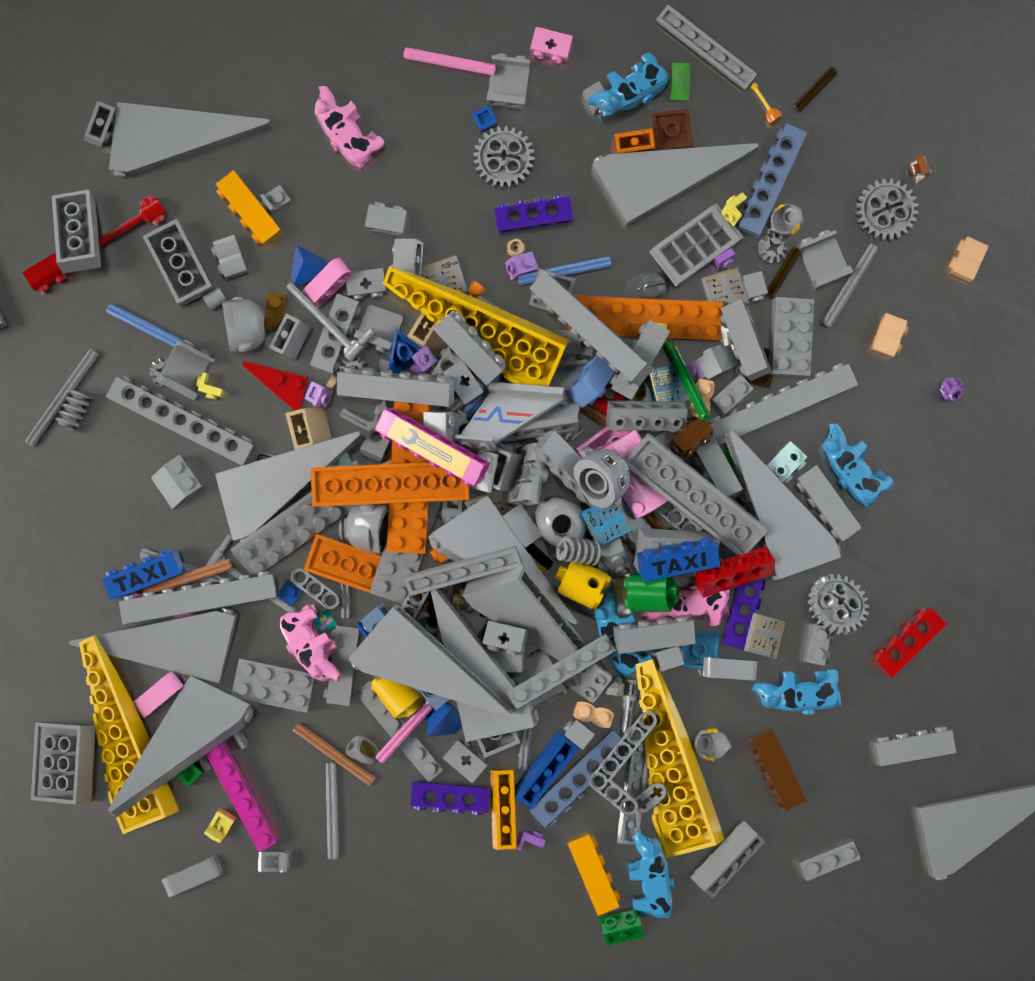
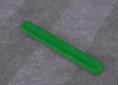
M666 341L664 349L700 420L709 419L711 414L674 341Z

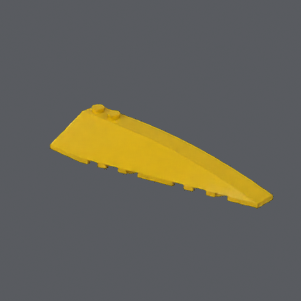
M389 266L383 281L386 287L402 299L407 300L412 304V307L420 310L430 321H434L437 324L453 309L455 312L462 314L465 319L464 321L477 330L478 336L491 345V349L496 355L499 354L504 359L507 366L501 373L507 380L515 384L550 386L568 346L569 339L467 294Z
M94 635L79 642L83 667L87 669L86 682L87 685H90L92 696H89L90 703L94 706L95 713H93L95 730L98 745L102 748V755L100 756L102 763L105 764L106 774H104L105 782H108L110 791H107L112 804L149 744L150 738L117 671ZM168 782L117 817L123 834L179 811Z
M654 659L636 664L638 689L641 694L640 708L642 707V712L652 711L657 717V723L644 739L646 764L650 777L648 778L649 786L654 783H661L666 788V796L653 806L654 814L652 815L653 824L665 858L715 846L725 838L700 766L671 694ZM645 715L642 719L645 725H651L654 722L651 715ZM654 787V792L651 794V798H653L656 795L661 797L662 788L660 787L657 789L656 787Z

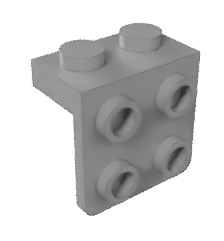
M368 305L359 330H356L354 338L359 340L371 327L376 333L364 346L368 347L369 344L374 346L375 350L379 352H391L395 328L400 330L403 317L385 309Z
M595 663L563 683L594 704L611 681L612 675Z

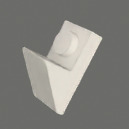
M478 450L477 456L490 462V465L481 484L472 486V489L491 493L499 454Z

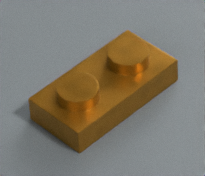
M267 292L264 317L265 331L277 332L285 316L286 294Z

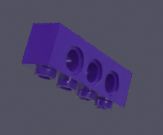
M565 195L554 196V199L551 200L538 198L532 203L519 201L516 203L517 205L513 206L500 204L498 208H494L498 234L573 223L570 197H565ZM549 207H555L558 210V212L554 215H550L547 212V209ZM530 210H537L539 215L535 218L528 215ZM511 213H518L520 218L516 221L509 218Z
M764 578L735 587L730 616L728 617L722 640L723 645L744 650L752 615L756 609L759 610L762 598H759L760 591L765 589L766 580ZM747 586H751L754 589V594L751 597L745 595L744 590ZM744 604L750 609L749 614L746 616L740 613V607ZM739 623L745 626L743 634H737L735 631V627Z
M413 781L410 806H415V810H426V807L434 808V811L437 812L453 809V813L463 814L465 810L473 811L472 814L484 815V812H488L490 787ZM434 792L437 797L434 802L427 801L426 793ZM448 793H452L456 797V801L452 804L445 801V795ZM465 796H474L475 803L467 805L464 802Z

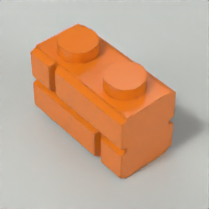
M652 128L614 133L617 153L655 148Z

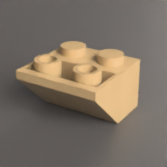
M421 313L407 337L421 348L427 346L434 357L440 359L441 351L448 345L433 330L437 323L430 321L424 313Z
M304 408L285 413L295 450L332 439L325 408Z

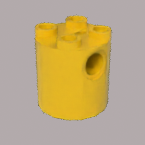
M570 562L568 568L560 565L554 578L561 582L556 593L596 610L611 577L607 573L585 563Z
M376 677L371 682L372 687L370 689L378 695L382 704L394 718L409 717L421 707L424 696L414 688L380 677Z

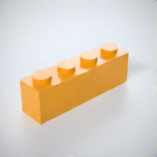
M234 170L216 183V186L219 188L216 192L222 200L227 199L230 202L228 207L234 215L238 213L241 216L240 222L246 230L248 228L252 230L254 234L251 236L257 244L262 243L265 247L282 234L280 228Z
M490 770L493 848L496 850L516 849L514 770Z
M588 832L567 841L597 915L599 916L618 908V902L621 899L617 890H612L610 884L613 883L610 873H605L603 865H606L602 854L598 855L595 848L598 847L595 837H590Z

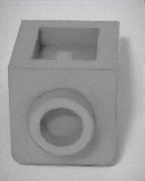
M280 185L267 194L260 195L262 199L260 204L266 212L270 210L272 214L291 202Z

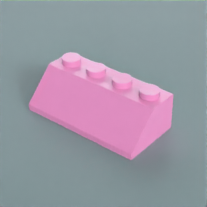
M635 429L604 446L602 449L613 451L625 460L642 439ZM629 469L630 483L623 498L635 519L669 501Z

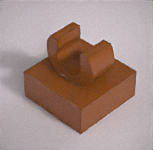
M923 154L916 157L917 164L910 166L912 174L922 172L924 176L932 174L927 158Z

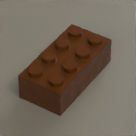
M766 728L747 737L749 740L747 746L751 754H756L758 759L755 760L759 771L764 772L766 775L763 778L767 788L773 790L775 794L772 796L775 805L787 811L806 802L807 800L773 729Z

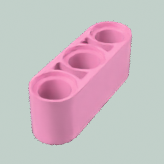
M335 258L303 289L302 293L319 308L350 278L351 272L341 258Z
M171 671L135 700L133 704L143 719H145L180 691L184 685L174 672Z

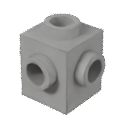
M463 500L443 501V507H439L438 519H442L441 527L465 511L462 509Z

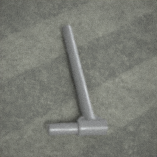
M292 282L286 286L346 347L344 349V356L348 360L352 361L364 348L367 341L376 333L370 327L359 340L350 342Z
M228 534L206 566L226 560L224 553L233 541L231 535ZM234 567L226 571L237 579L239 576L245 575ZM280 597L269 599L287 612H295L297 609Z

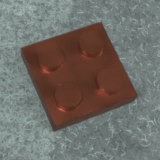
M689 109L651 113L655 151L693 148Z

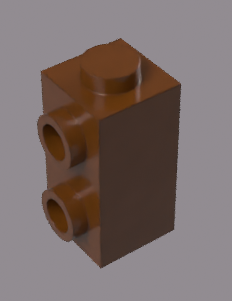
M698 418L671 438L670 449L675 455H679L682 460L687 456L691 457L697 452L698 447L701 445L706 446L712 440L714 430L705 420L702 421Z

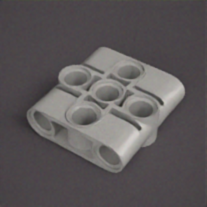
M537 443L516 448V453L523 455L511 492H508L506 504L516 507L521 504L523 507L540 503L542 484L546 482L549 470L546 467V463L540 461L536 456L537 454L533 451Z

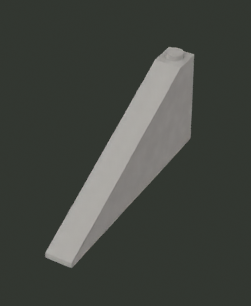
M117 102L109 170L116 177L125 178V175L132 176L271 127L269 119Z
M757 143L617 153L608 154L605 157L600 155L593 160L592 169L627 226L754 153L759 146Z
M358 431L216 473L215 476L232 540L243 541L278 516L311 486L312 467H331L365 436L364 432Z
M734 431L725 433L724 437L740 485L743 488L742 491L750 514L768 528V532L759 541L762 548L767 546L775 559L774 573L771 575L772 580H778L841 558V548L835 538Z
M488 496L428 536L431 546L454 562L516 545L523 562L522 566L527 569L572 626L577 623Z
M524 566L467 583L462 596L473 609L496 623L526 629L529 631L527 641L560 661L587 645ZM598 661V662L596 663L598 666H600L601 668H603L604 670H606V671L608 672V670H607L606 667L602 664L601 661Z
M439 588L431 590L443 646L514 710L506 717L456 701L466 742L535 727L537 721H539L537 710L533 709V705L530 702L515 710L506 692L517 685L489 650H487Z
M398 604L386 614L348 658L356 670H361L370 675L506 717L514 711Z
M222 607V609L72 639L69 645L80 647L79 642L95 635L107 655L219 683L223 678L238 613L233 612L234 609Z
M190 676L108 811L117 818L241 730L253 716L251 706Z
M1035 784L916 806L929 875L936 878V880L946 879L947 875L956 872L1034 813Z

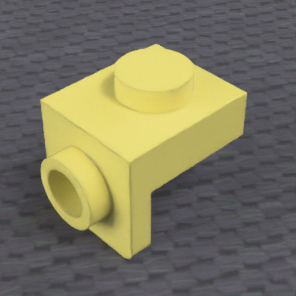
M743 192L738 196L733 195L730 197L721 212L732 226H735L742 217L738 209L742 207L748 198Z
M203 372L202 376H199L196 387H199L198 391L206 394V398L217 400V397L223 398L225 391L207 385L209 374Z
M219 808L204 834L210 839L221 843L228 834L236 817Z

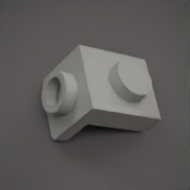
M283 851L259 852L258 871L287 872L290 863L287 853Z

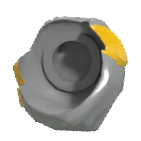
M789 203L779 205L770 216L771 230L785 236L796 233L803 224L802 210L796 205Z
M709 728L708 730H701L693 740V746L698 756L708 761L723 758L727 751L731 749L730 742L718 729Z

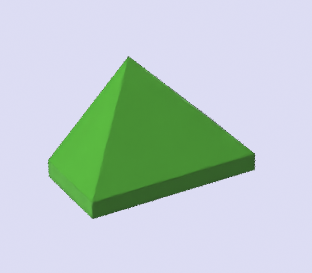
M671 63L670 101H689L691 63Z

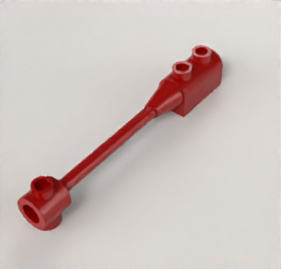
M151 195L140 202V214L98 238L99 247L142 221L154 222L155 225L165 219L163 215L167 213L157 197L154 198ZM56 253L51 254L22 272L31 288L35 292L39 290L40 293L51 288L49 286L51 282L56 281V283H59L67 278L66 273L63 274L57 264Z

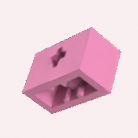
M536 27L530 47V54L539 59H544V57L550 58L551 61L559 64L562 62L567 63L573 36ZM550 44H554V47H552V49H548V46Z

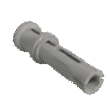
M625 678V694L622 696L625 701L620 737H623L633 725L635 705L639 700L637 679Z

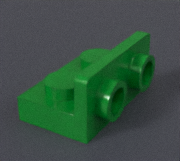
M637 910L600 918L606 947L644 937Z

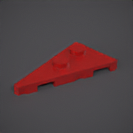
M243 361L242 366L294 411L301 409L308 377Z

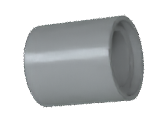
M219 287L202 296L211 311L222 305V302L227 301Z

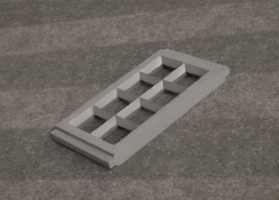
M717 203L649 251L675 287L681 285L712 263L716 256L733 248L744 239L737 228L721 214L722 209ZM712 215L720 226L710 233L702 222ZM697 225L707 235L698 242L689 233ZM721 229L731 239L723 246H720L713 237ZM685 234L693 246L683 252L675 241ZM707 239H710L717 248L709 256L699 246ZM670 244L680 254L671 261L662 252ZM696 248L704 259L694 266L686 254ZM681 258L690 267L682 275L672 265Z

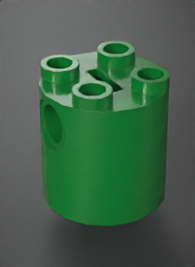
M630 574L629 578L624 579V588L627 590L625 609H630L632 613L638 611L671 612L679 599V586L672 576L644 582L640 575Z

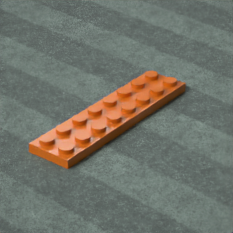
M574 295L618 336L640 337L641 334L638 332L644 322L648 323L651 320L667 324V330L670 331L667 338L721 340L722 301ZM568 324V330L570 331L572 327Z
M394 401L395 410L424 425V412L433 411V405ZM392 440L391 464L429 462L424 457H416L412 454L413 451L408 448L403 449L397 446V442ZM428 502L389 503L387 552L426 554Z
M429 462L311 468L312 507L469 500V487L462 482L463 479L457 476L452 477L445 472V469L434 467Z
M316 534L303 570L370 593L382 556ZM453 584L452 601L455 594H459L461 589L456 584ZM422 593L416 594L419 598H423ZM428 600L422 609L426 613H428Z

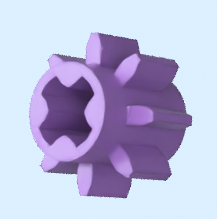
M953 377L947 378L941 385V395L945 400L949 398L952 401L959 400L964 394V383L959 378L956 380Z

